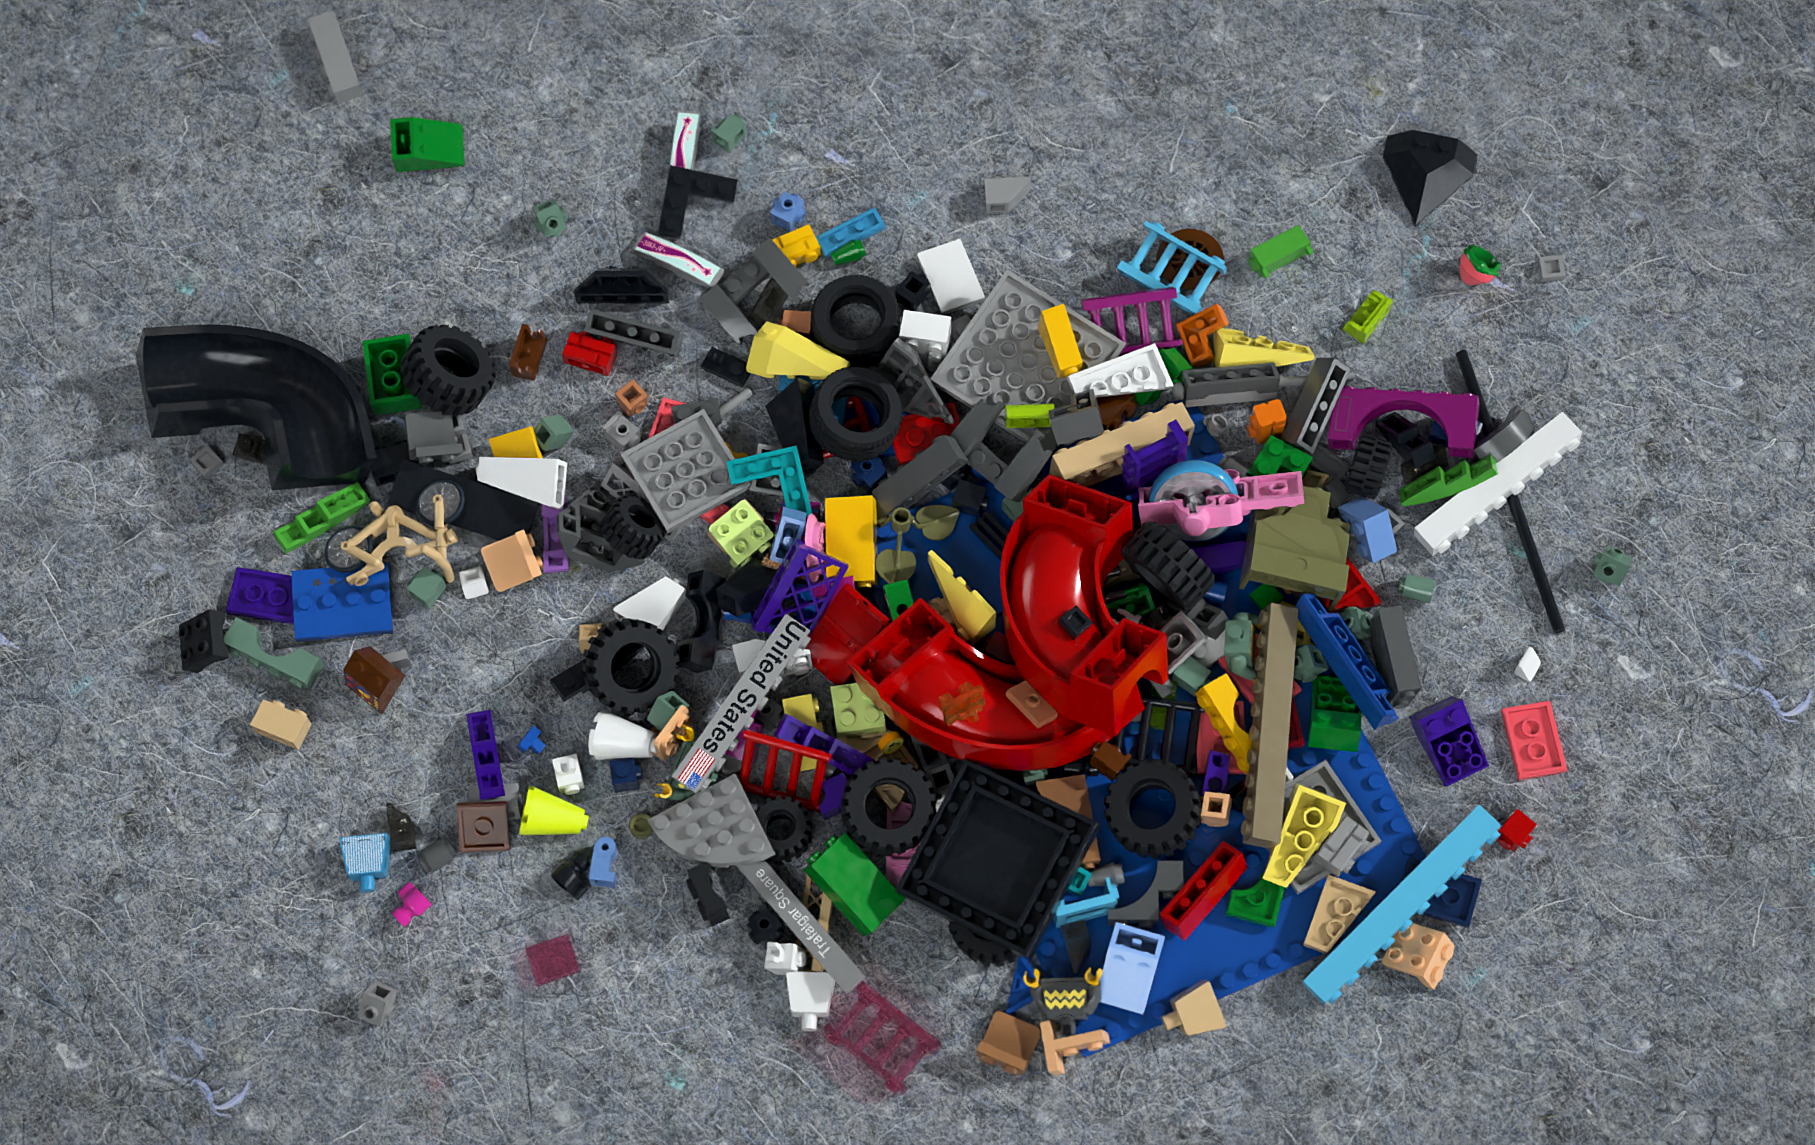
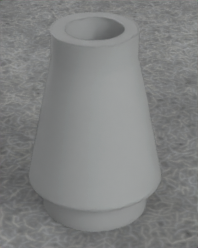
M1112 862L1090 871L1092 875L1088 881L1089 887L1104 886L1105 878L1108 877L1111 884H1116V886L1125 883L1121 863L1115 864Z

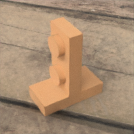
M1050 1020L1040 1022L1048 1072L1055 1076L1065 1074L1062 1054L1064 1056H1073L1079 1053L1078 1050L1086 1048L1088 1051H1096L1102 1049L1104 1044L1110 1043L1108 1033L1102 1029L1059 1039L1057 1024Z

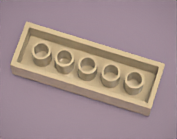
M1182 402L1177 404L1170 403L1164 406L1161 411L1156 413L1148 412L1139 420L1124 422L1119 428L1112 431L1105 430L1096 438L1091 440L1083 439L1072 448L1059 449L1052 455L1049 474L1085 487L1093 486L1123 473L1122 464L1124 461L1125 445L1130 444L1134 452L1166 437L1167 425L1174 420L1178 421L1188 438V445H1190L1195 425Z

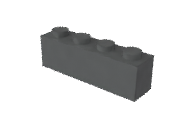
M594 309L589 310L584 332L676 357L679 356L684 334L679 331Z
M1316 358L1280 440L1304 453H1314L1350 373V368L1335 358Z
M946 435L937 437L932 441L930 447L917 452L912 461L899 466L895 470V474L890 478L881 480L877 484L878 487L871 492L885 515L892 514L895 509L900 507L907 509L968 462L955 438Z

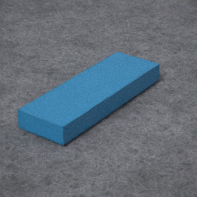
M874 207L816 236V239L820 245L823 257L827 259L831 257L832 252H835V250L850 240L860 238L863 241L885 230L886 225Z

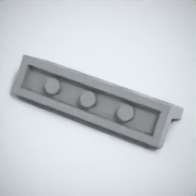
M624 461L614 462L601 486L617 499L624 495H629V491L634 490L638 494L639 499L642 498L647 501ZM614 475L620 479L622 488L617 489L610 483ZM692 521L670 533H666L665 538L670 542H674L682 527L692 523Z

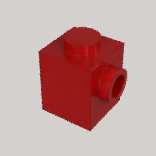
M1516 809L1499 829L1498 833L1501 835L1497 838L1498 843L1506 850L1511 849L1514 853L1519 847L1524 849L1533 839L1530 834L1537 824L1519 809Z

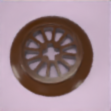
M1181 229L1171 233L1172 236L1186 244L1193 245V248L1196 246L1200 247L1199 251L1202 253L1206 252L1207 256L1212 258L1215 255L1224 261L1221 246L1208 233L1198 229ZM1164 240L1157 251V262L1169 244ZM1178 248L1175 251L1177 254H1173L1170 259L1175 261H1169L1161 274L1169 283L1173 282L1186 261V257L1189 256ZM1196 260L1190 270L1192 277H1186L1180 288L1194 290L1206 272L1202 268L1208 269L1209 266ZM1217 271L1209 284L1218 278L1220 272Z

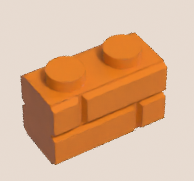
M1275 399L1267 404L1262 403L1254 406L1252 415L1249 416L1250 425H1247V432L1250 439L1254 438L1257 445L1266 443L1270 435L1278 439L1281 438L1287 419L1281 400Z

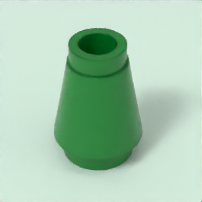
M860 238L850 240L831 253L836 266L862 260V257L867 256Z

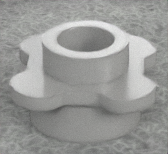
M1214 414L1210 419L1206 417L1203 420L1211 436L1216 438L1218 435L1226 436L1229 433L1227 429L1228 422L1223 416Z

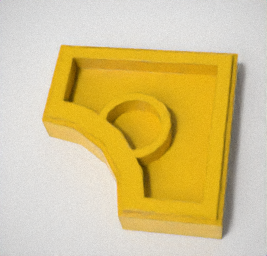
M533 426L488 439L494 457L542 458Z

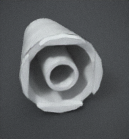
M607 711L598 712L593 722L598 723L595 730H590L588 743L589 753L594 755L593 759L652 757L654 753H657L653 744L657 737L655 732Z

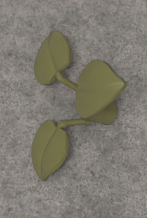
M876 500L877 528L878 526L883 528L891 522L892 529L898 533L896 551L885 549L876 558L875 567L879 576L888 584L906 579L909 580L916 569V558L910 551H901L902 533L907 532L912 523L916 529H922V533L927 539L933 541L944 540L953 532L960 511L944 505H929L921 508L916 513L915 521L914 516H911L908 509L900 507L895 509L892 514H889V518H887V515H885Z

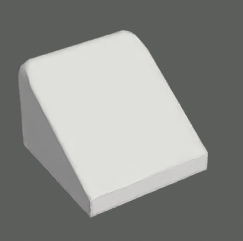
M482 566L459 572L461 586L466 599L489 593Z
M1532 647L1526 649L1514 671L1515 675L1528 682L1533 679L1541 664Z

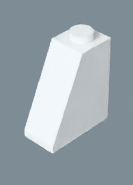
M665 576L615 606L613 609L615 618L619 621H622L623 618L639 619L664 630L687 598L685 596V585L678 579L674 578L671 580Z

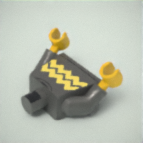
M1089 967L1085 977L1041 979V983L1038 982L1040 972L1035 969L1034 976L1036 978L1028 977L1027 971H1025L1024 982L1029 986L1033 1000L1042 1015L1048 1017V1020L1052 1022H1060L1061 1036L1076 1035L1075 1021H1087L1088 1016L1094 1013L1101 1001V983L1099 980L1103 974L1102 969H1098L1096 976L1091 974V967Z

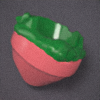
M1475 244L1468 245V248L1464 249V253L1460 257L1459 270L1461 279L1467 285L1489 283L1495 277H1498L1501 263L1487 250L1475 246Z

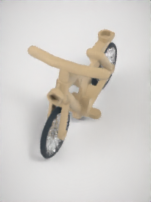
M443 479L430 483L419 494L416 503L417 513L422 521L434 526L435 531L405 516L399 506H390L385 511L378 502H371L369 508L377 519L364 529L357 526H347L336 531L329 538L325 546L324 555L326 562L333 570L342 573L353 572L366 564L362 570L346 577L350 585L362 586L369 581L368 576L384 569L382 557L388 550L397 546L407 548L405 556L408 558L424 554L433 559L442 569L445 580L448 583H452L454 581V574L451 565L446 560V550L448 545L457 542L458 539L452 528L448 530L447 524L455 520L463 510L465 496L462 488L451 480ZM400 524L433 541L417 545L412 539L399 536ZM387 530V539L380 543L372 552V540Z

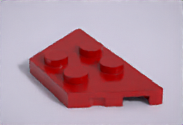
M1346 557L1345 564L1349 565L1346 592L1333 611L1328 610L1329 599L1316 596L1328 613L1343 611L1348 607H1357L1358 609L1378 607L1382 602L1348 557Z

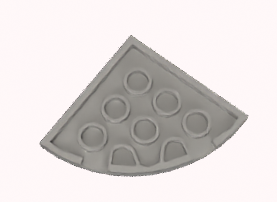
M736 774L708 787L704 793L699 792L697 795L695 794L648 819L651 828L662 843L675 851L680 857L697 864L706 862L707 866L728 868L729 865L753 864L775 855Z

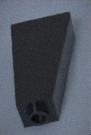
M796 378L765 407L782 448L797 445L803 475L809 477L824 464L823 449L814 438L809 424V410L815 395V388L812 383Z

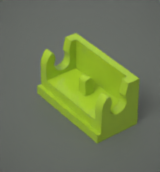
M1373 290L1347 324L1344 325L1343 331L1364 344L1391 310L1393 300Z

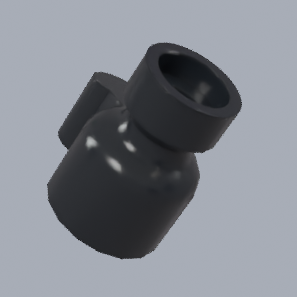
M1092 757L1088 759L1081 758L1062 765L1063 777L1082 774L1098 777L1099 771L1089 764Z
M576 851L570 858V862L568 864L562 863L551 874V877L561 888L578 901L588 890L579 874L586 871L591 864L583 855Z

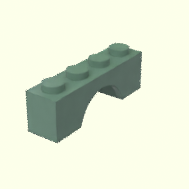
M237 617L235 618L223 638L230 656L237 659L241 656L247 659L246 662L257 669L261 666L268 670V674L277 679H280L282 676L288 679V683L297 689L302 687L308 690L311 689L324 667L319 657L300 648L284 656L269 655L262 650V634L258 628Z

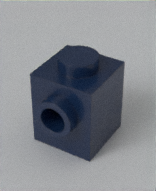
M634 757L609 761L612 786L615 793L640 789L638 780L642 779L641 765H636Z

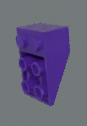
M1450 696L1409 716L1419 742L1445 787L1489 767L1462 699Z

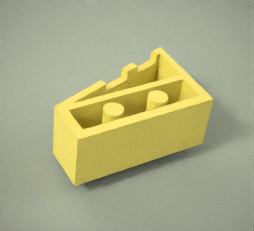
M811 694L782 699L785 714L823 732L822 722H817L815 713L820 712L817 698H812ZM803 756L800 771L815 769L817 760Z

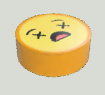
M892 731L880 739L878 746L883 754H891L903 745L904 739L899 732Z

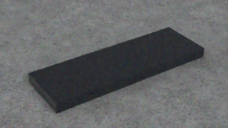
M402 459L387 502L388 505H396L403 510L418 514L416 503L421 491L434 481L451 480L462 488L465 504L460 515L448 523L449 525L498 541L515 535L516 532L523 529L526 534L530 533L539 507L538 502ZM437 485L425 494L421 503V509L425 517L434 519L433 497L439 494L448 504V519L456 512L459 506V493L450 485Z

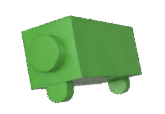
M1298 224L1252 248L1248 260L1249 266L1254 272L1257 271L1260 277L1266 279L1270 276L1269 273L1305 254L1308 256L1313 254L1310 246L1311 242Z

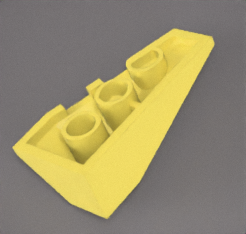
M766 321L753 338L746 370L749 373L766 378H774L775 375H787L788 379H795L796 375L809 376L810 379L823 380L832 372L849 367L850 362L787 327Z
M1222 328L1213 333V354L1215 357L1213 362L1216 367L1274 362L1277 367L1314 360L1315 356L1307 346L1282 340L1275 344L1261 335H1258L1256 339L1244 336V331Z
M931 550L928 552V562L956 624L957 633L965 642L969 641L974 646L995 628L996 611L975 589L970 592L966 581L961 576L955 578L950 566Z
M1295 782L1282 818L1281 843L1272 848L1262 878L1287 887L1305 866V863L1313 853L1320 848L1328 835L1335 830L1346 803Z

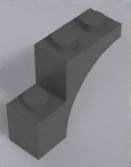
M1157 861L1156 876L1149 890L1139 900L1126 907L1108 910L1107 926H1113L1114 928L1116 922L1127 926H1138L1139 929H1152L1153 926H1157L1159 921L1158 896H1163L1165 900H1172L1183 888V861Z

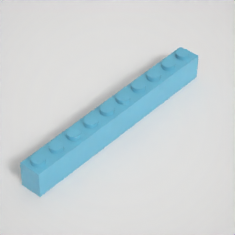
M1478 805L1303 981L1302 985L1323 1006L1328 1001L1333 1004L1342 995L1339 990L1345 984L1350 987L1360 977L1357 972L1363 966L1368 969L1378 959L1375 954L1381 948L1386 951L1395 942L1393 936L1398 931L1404 933L1413 923L1410 919L1416 913L1422 915L1430 906L1428 901L1434 895L1437 898L1440 897L1448 888L1445 884L1451 878L1454 880L1459 878L1466 870L1463 866L1469 860L1473 863L1483 853L1480 849L1486 843L1491 845L1501 835L1497 832L1501 824L1481 805Z

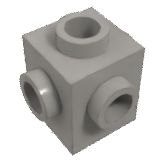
M374 981L361 994L358 1000V1006H360L358 1017L380 1027L387 1019L390 1020L396 1011L394 1002L397 990Z

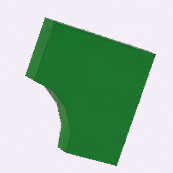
M1262 873L1259 881L1251 888L1232 890L1226 916L1275 928L1285 887L1263 879L1264 873Z

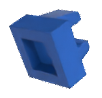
M533 726L516 748L523 754L529 748L539 755L546 746L537 738L541 731Z

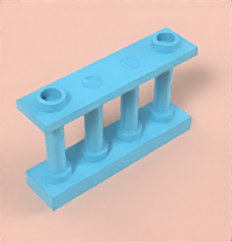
M1145 221L1143 225L1149 233L1132 261L1126 263L1121 260L1117 267L1119 274L1147 290L1174 287L1176 288L1177 298L1171 299L1173 305L1191 315L1201 312L1203 309L1199 305V300L1217 271L1224 275L1226 274L1225 262L1215 255L1211 258L1165 232V228L1155 221L1152 224ZM1159 237L1169 244L1152 272L1145 274L1140 271V264L1156 238ZM1178 248L1189 256L1173 282L1166 286L1159 282L1161 280L1159 277ZM1196 260H1199L1209 267L1192 295L1185 297L1180 294L1181 290L1179 288Z

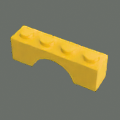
M1226 673L1203 686L1195 695L1200 707L1205 709L1209 715L1212 726L1219 731L1224 739L1225 747L1236 758L1239 769L1247 775L1249 772L1247 754L1251 749V740L1249 739V734L1244 732L1235 720L1233 708L1239 692Z

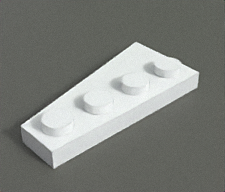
M1155 343L1067 377L1073 394L1094 389L1096 398L1172 389L1174 386Z

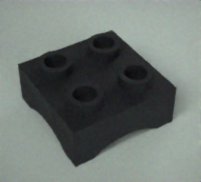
M209 609L179 625L182 670L199 673L206 666L229 658L228 649L223 639L225 612Z
M706 862L687 870L689 879L686 880L688 889L694 900L699 899L696 903L704 922L709 920L713 927L729 919L730 916L726 910L727 906L723 898L718 896L712 889L713 881L709 875L710 871Z

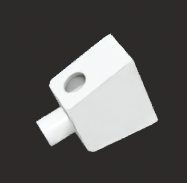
M786 971L792 1016L802 1017L801 1030L816 1031L817 1017H828L835 980L828 972Z

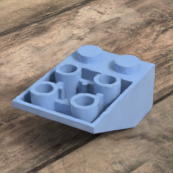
M1116 922L1103 966V974L1100 978L1101 1003L1143 1015L1165 936Z

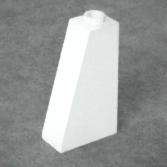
M479 457V464L476 467L477 481L549 507L563 510L567 462L559 459Z

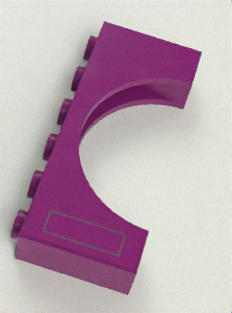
M1343 386L1331 413L1328 434L1330 449L1354 450L1359 434L1373 419L1391 411L1411 410L1429 416L1441 426L1448 439L1449 456L1474 458L1480 407L1479 397L1471 393H1461L1458 395L1445 391L1426 393L1423 390L1407 392L1396 388L1378 390L1374 387L1356 389L1352 386Z

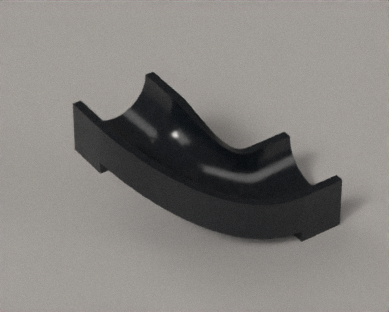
M207 324L143 328L136 351V359L151 438L199 435L201 428L250 426L258 429L265 438L266 442L263 450L272 491L366 482L377 458L366 408L354 382L330 357L302 341L271 331L250 327Z

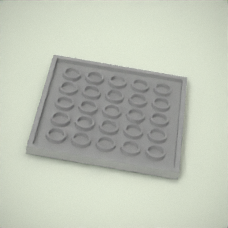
M1006 270L930 378L931 382L971 409L980 399H985L987 405L994 406L997 401L1004 402L1006 405L1054 404V409L1070 405V395L1073 392L1066 377L1058 379L1038 331L1041 311L1062 303L1011 271ZM1065 306L1083 362L1081 371L1115 359L1121 354L1126 346L1125 342ZM1005 407L994 422L1025 443L1031 439L1037 430L1043 432L1045 437L1039 440L1044 451L1051 450L1053 453L1058 446L1052 427L1006 428Z

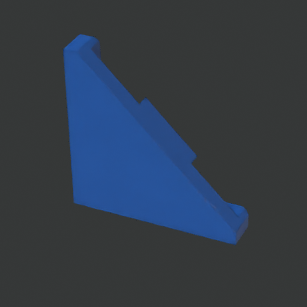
M1021 956L1018 957L1006 1014L1012 1015L1034 1001L1029 986L1024 982L1025 971H1027L1028 977L1036 978L1034 970L1028 960Z

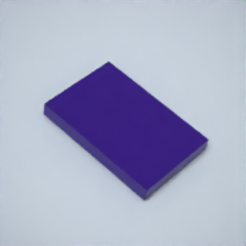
M237 567L225 612L229 615L294 625L292 576Z

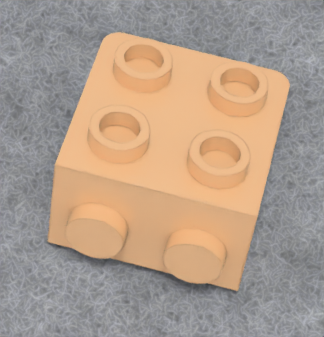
M524 529L516 532L515 535L481 549L494 586L499 592L542 576L541 570L544 569V565L540 555L534 556L532 547L536 545L531 533L526 534Z
M684 705L678 708L662 731L657 730L655 726L650 730L657 734L653 743L657 750V753H654V755L664 762L678 750V744L681 739H678L676 734L681 736L686 734V729L681 726L685 725L693 729L694 722L687 707Z
M1412 923L1404 933L1398 931L1393 936L1395 942L1387 949L1382 963L1385 967L1417 976L1425 987L1434 990L1437 983L1443 977V970L1453 955L1455 945L1444 932Z

